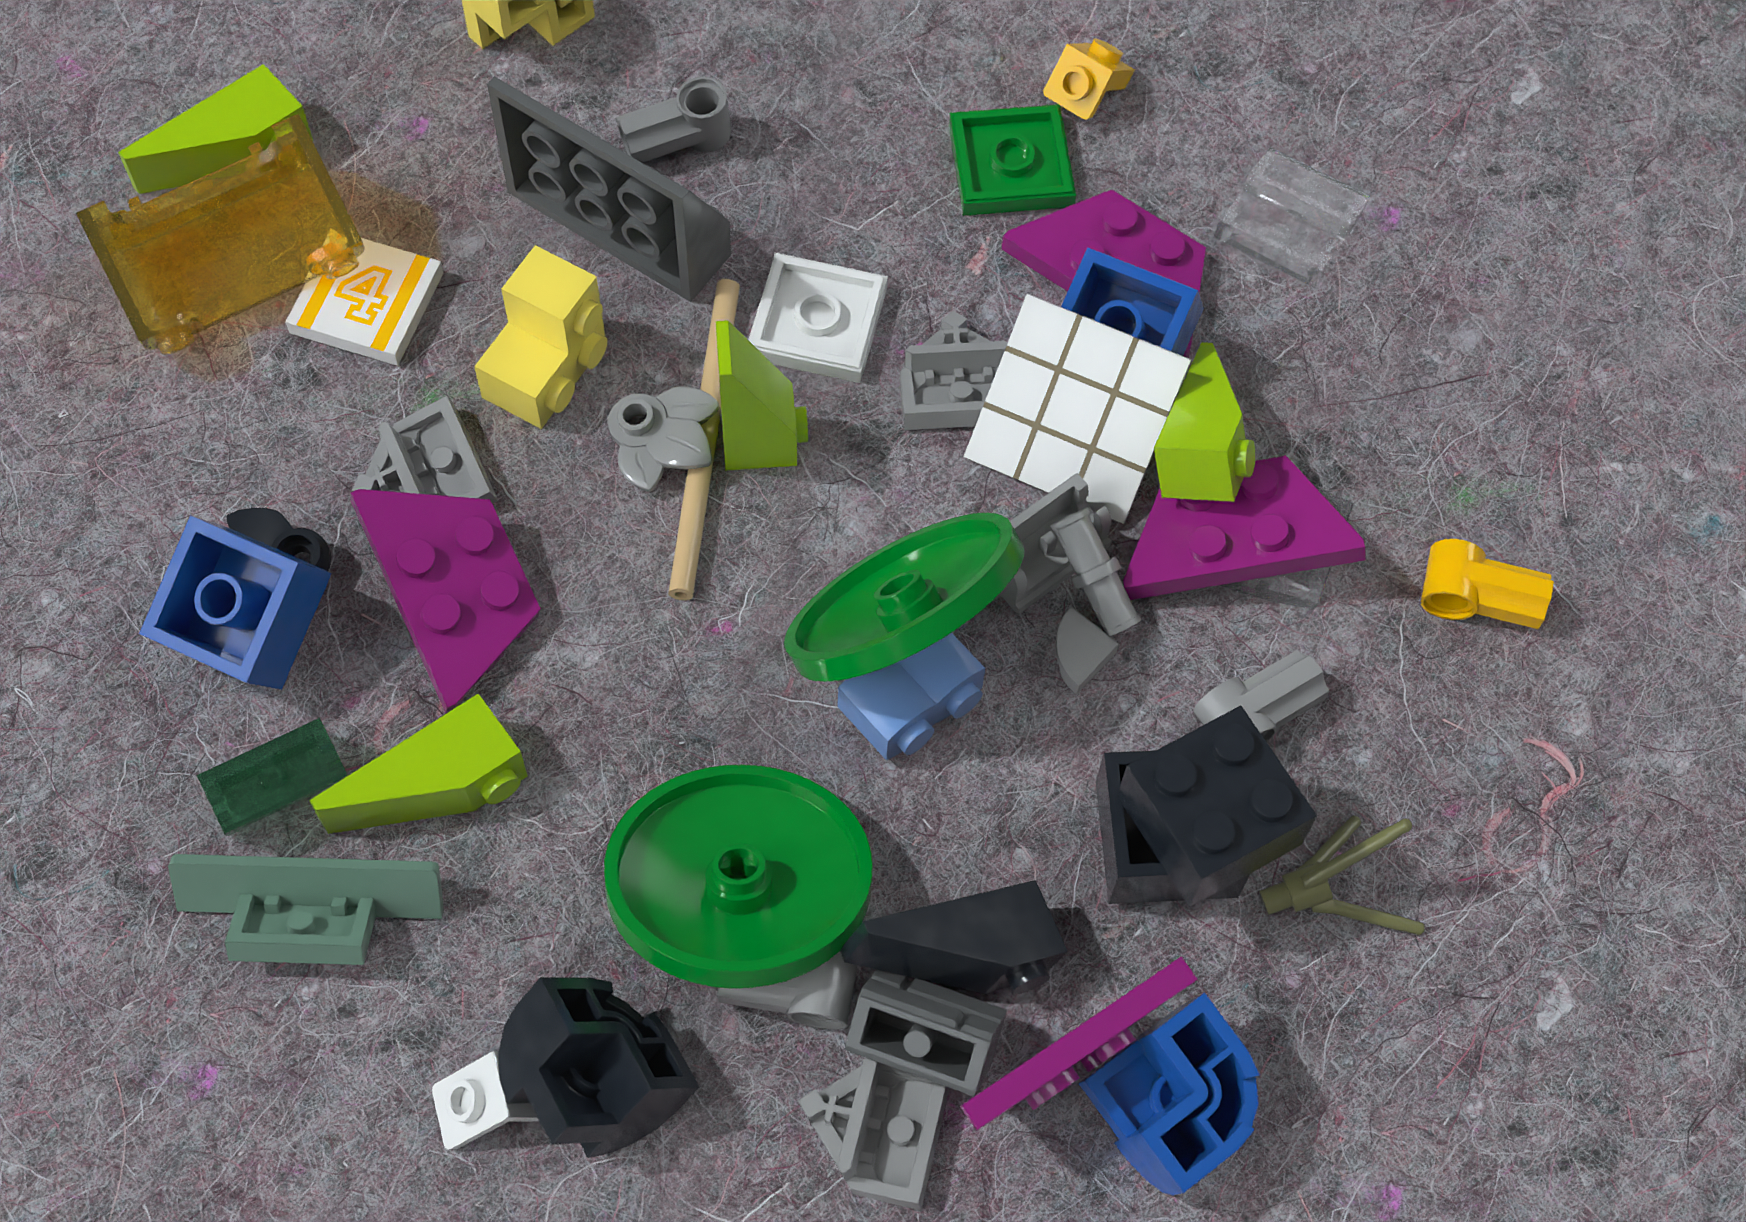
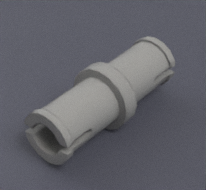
M1085 508L1051 525V528L1055 531L1076 575L1071 577L1075 588H1083L1103 628V632L1108 636H1112L1137 624L1142 619L1136 613L1116 572L1121 568L1117 557H1109L1088 515L1089 511Z

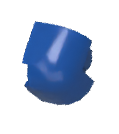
M1206 993L1191 999L1136 1037L1135 1041L1127 1045L1122 1051L1078 1083L1118 1137L1114 1144L1128 1162L1159 1191L1172 1196L1185 1193L1242 1146L1255 1130L1252 1128L1259 1105L1256 1077L1260 1074L1247 1048Z

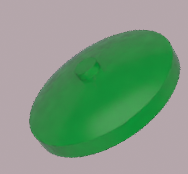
M974 513L958 516L912 532L862 559L819 591L802 608L790 624L784 639L785 650L803 677L820 682L858 677L904 660L948 636L991 603L1010 583L1020 568L1024 557L1023 544L1008 518L996 513Z
M722 765L694 770L670 779L650 790L637 800L618 822L609 840L604 860L607 906L617 930L627 944L638 955L660 970L677 978L711 987L735 989L769 986L797 978L818 968L833 958L861 925L871 898L872 853L863 827L851 810L833 793L805 777L781 769L758 765Z

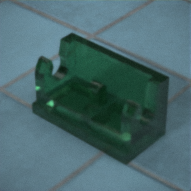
M317 718L196 776L225 836H230L250 824L336 784L347 777L348 774L321 719Z

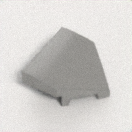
M952 311L941 320V329L922 345L909 346L905 350V367L899 372L904 430L975 427L1008 342L1005 340L989 341L967 328V318Z
M448 396L394 423L393 427L389 423L381 421L377 430L381 434V439L366 474L359 473L352 488V491L367 489L490 499L492 504L498 501L459 412Z
M865 1058L862 1060V1066L820 1092L815 1089L798 1100L853 1194L902 1207L922 1210L950 1090L949 1087Z

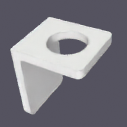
M492 1051L435 1083L432 1087L442 1139L446 1149H458L509 1121H538V1116L531 1103L507 1104L499 1080L498 1051Z

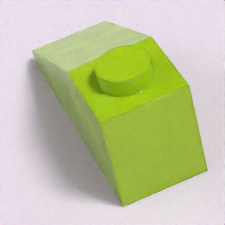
M262 64L118 153L133 188L139 194L267 171L284 159L297 155L302 148L313 142V138L301 103Z
M728 320L716 321L725 471L797 466V443L808 442L806 406H794L793 383Z
M1201 342L1154 446L1162 498L1234 502L1243 478L1251 477L1254 470L1255 445L1253 440L1245 438L1241 409L1213 343Z
M477 694L309 801L327 833L332 834L474 812L486 803L497 804L510 797L520 786L521 780L528 777L521 751L481 696Z

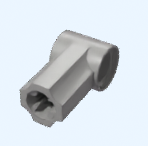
M704 76L686 81L679 88L677 96L616 117L617 127L626 153L640 162H645L687 147L702 152L715 151L727 143L732 132L726 89L721 82Z
M1296 650L1243 682L1240 678L1235 677L1219 684L1202 697L1194 707V713L1204 725L1242 705L1266 742H1268L1275 735L1279 727L1323 702L1329 693V689L1325 683L1322 669L1311 655L1306 656L1299 650Z
M839 951L833 958L818 968L797 978L755 988L732 989L718 987L717 998L720 1003L786 1013L790 1020L805 1026L828 1030L845 1029L848 1022L858 965L845 963Z

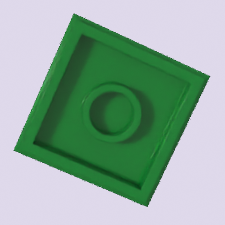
M1059 104L949 113V131L963 216L1066 208L1075 204L1076 191Z

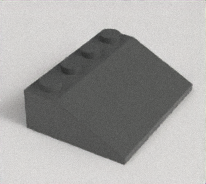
M494 76L487 83L507 192L691 302L731 256L730 221L719 210L706 204L690 190Z

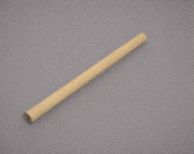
M721 279L717 282L700 390L715 398L719 403L720 409L711 419L701 424L711 449L712 464L709 467L688 469L668 592L670 597L677 600H690L693 598L721 415L716 321L728 320L734 325L740 285L731 279Z

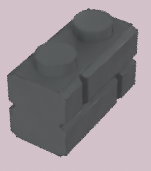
M876 970L861 989L846 1040L845 1050L975 1097L982 1081H984L990 1070L1007 1010L916 978L914 981H910L907 976Z

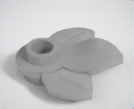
M674 387L656 397L644 393H635L618 400L609 412L607 425L612 439L620 446L618 465L626 480L644 491L651 492L661 479L664 467L674 469L709 467L712 464L711 449L701 424L711 419L720 409L717 400L710 394L691 387ZM647 415L640 424L631 425L627 423L635 416Z

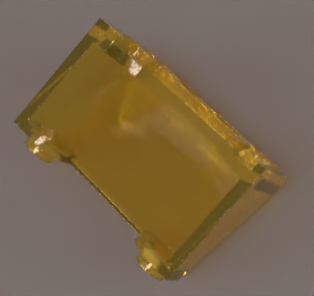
M299 114L271 126L276 135V140L270 143L265 151H263L260 143L257 142L248 146L252 155L145 203H142L138 196L127 200L131 211L120 210L112 213L105 201H101L76 213L139 342L146 349H160L163 355L178 352L190 346L195 341L193 335L318 277L325 275L327 279L339 278L359 266L357 258L365 250L363 241Z

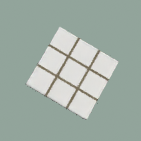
M1027 294L964 457L1046 492H1051L1071 476L1078 473L1088 484L1089 496L1086 499L1092 511L1097 512L1106 506L1111 519L1124 524L1154 453L1156 441L1174 404L1191 359Z

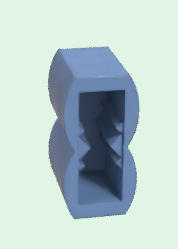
M951 633L928 648L895 664L865 675L846 679L838 687L837 707L886 760L898 755L902 751L906 755H911L930 740L935 731L932 727L934 724L950 715L958 719L976 706L983 695L981 689L983 687L985 667Z

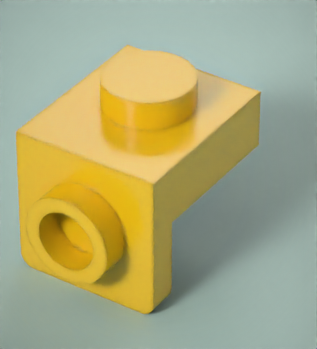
M1093 39L1092 43L1066 44L1043 93L1047 98L1080 118L1091 119L1106 91L1125 89L1135 69L1120 61L1123 53L1118 48L1100 39Z

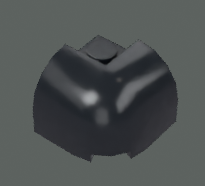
M540 977L517 1003L504 1025L498 1050L499 1080L507 1104L531 1103L538 1116V1121L545 1130L552 1145L580 1143L587 1158L610 1154L636 1143L657 1130L700 1088L670 1032L655 1011L644 1018L627 1002L612 995L614 991L610 981L595 978Z

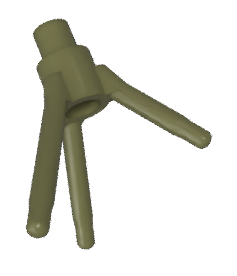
M1351 816L1309 860L1295 871L1281 875L1283 882L1259 890L1268 915L1293 907L1295 912L1311 907L1313 913L1336 914L1417 935L1423 934L1425 926L1422 922L1333 899L1328 879L1409 832L1412 829V822L1404 818L1330 860L1361 825V820L1358 816Z

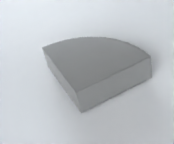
M1072 606L1066 611L1059 624L1055 652L1062 679L1077 695L1117 653L1119 643Z

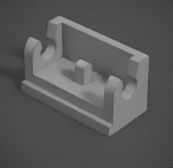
M1078 473L1071 476L1010 521L1023 544L1024 557L1017 573L999 595L1018 615L1075 573L1055 531L1051 528L1052 524L1087 508L1089 511L1088 515L1105 549L1107 550L1111 546V540L1108 538L1111 524L1109 510L1104 506L1096 513L1092 511L1086 499L1089 496L1088 484Z

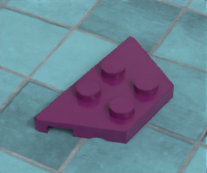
M1112 189L1008 230L1002 239L1001 250L1068 291L1088 247L1200 292L1206 247ZM1193 334L1183 355L1186 358L1189 357Z
M1286 455L1255 461L1251 477L1243 478L1234 502L1162 498L1161 490L1159 489L1123 579L1124 588L1130 600L1365 561V543L1356 530Z
M367 489L355 490L350 495L352 506L443 709L447 714L463 702V697L485 673H489L504 656L505 650L516 638H520L538 618L541 608L490 499Z
M1182 956L960 1107L976 1131L1023 1100H1026L1032 1110H1035L1080 1078L1073 1066L1081 1062L1089 1073L1136 1040L1129 1030L1131 1026L1198 979Z

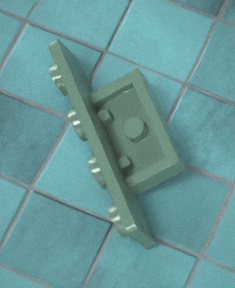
M174 854L168 865L177 911L234 913L225 939L228 961L364 965L376 917L442 919L444 912L440 869L438 863L433 861Z

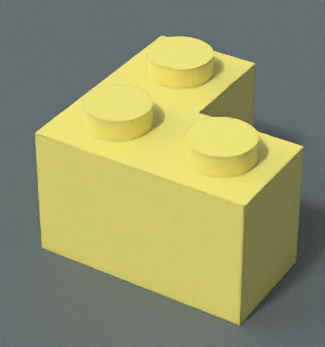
M535 245L501 288L508 323L474 367L483 399L542 429L554 412L560 413L567 407L573 396L575 384L587 368H595L601 361L607 348V338L604 331L603 306L600 303L597 276Z

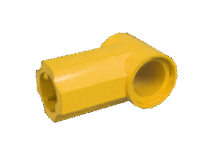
M1443 539L1435 542L1430 548L1421 606L1431 615L1443 619L1463 620L1478 614L1539 629L1545 620L1551 601L1554 581L1551 580V574L1486 559L1483 549L1474 543L1460 539Z

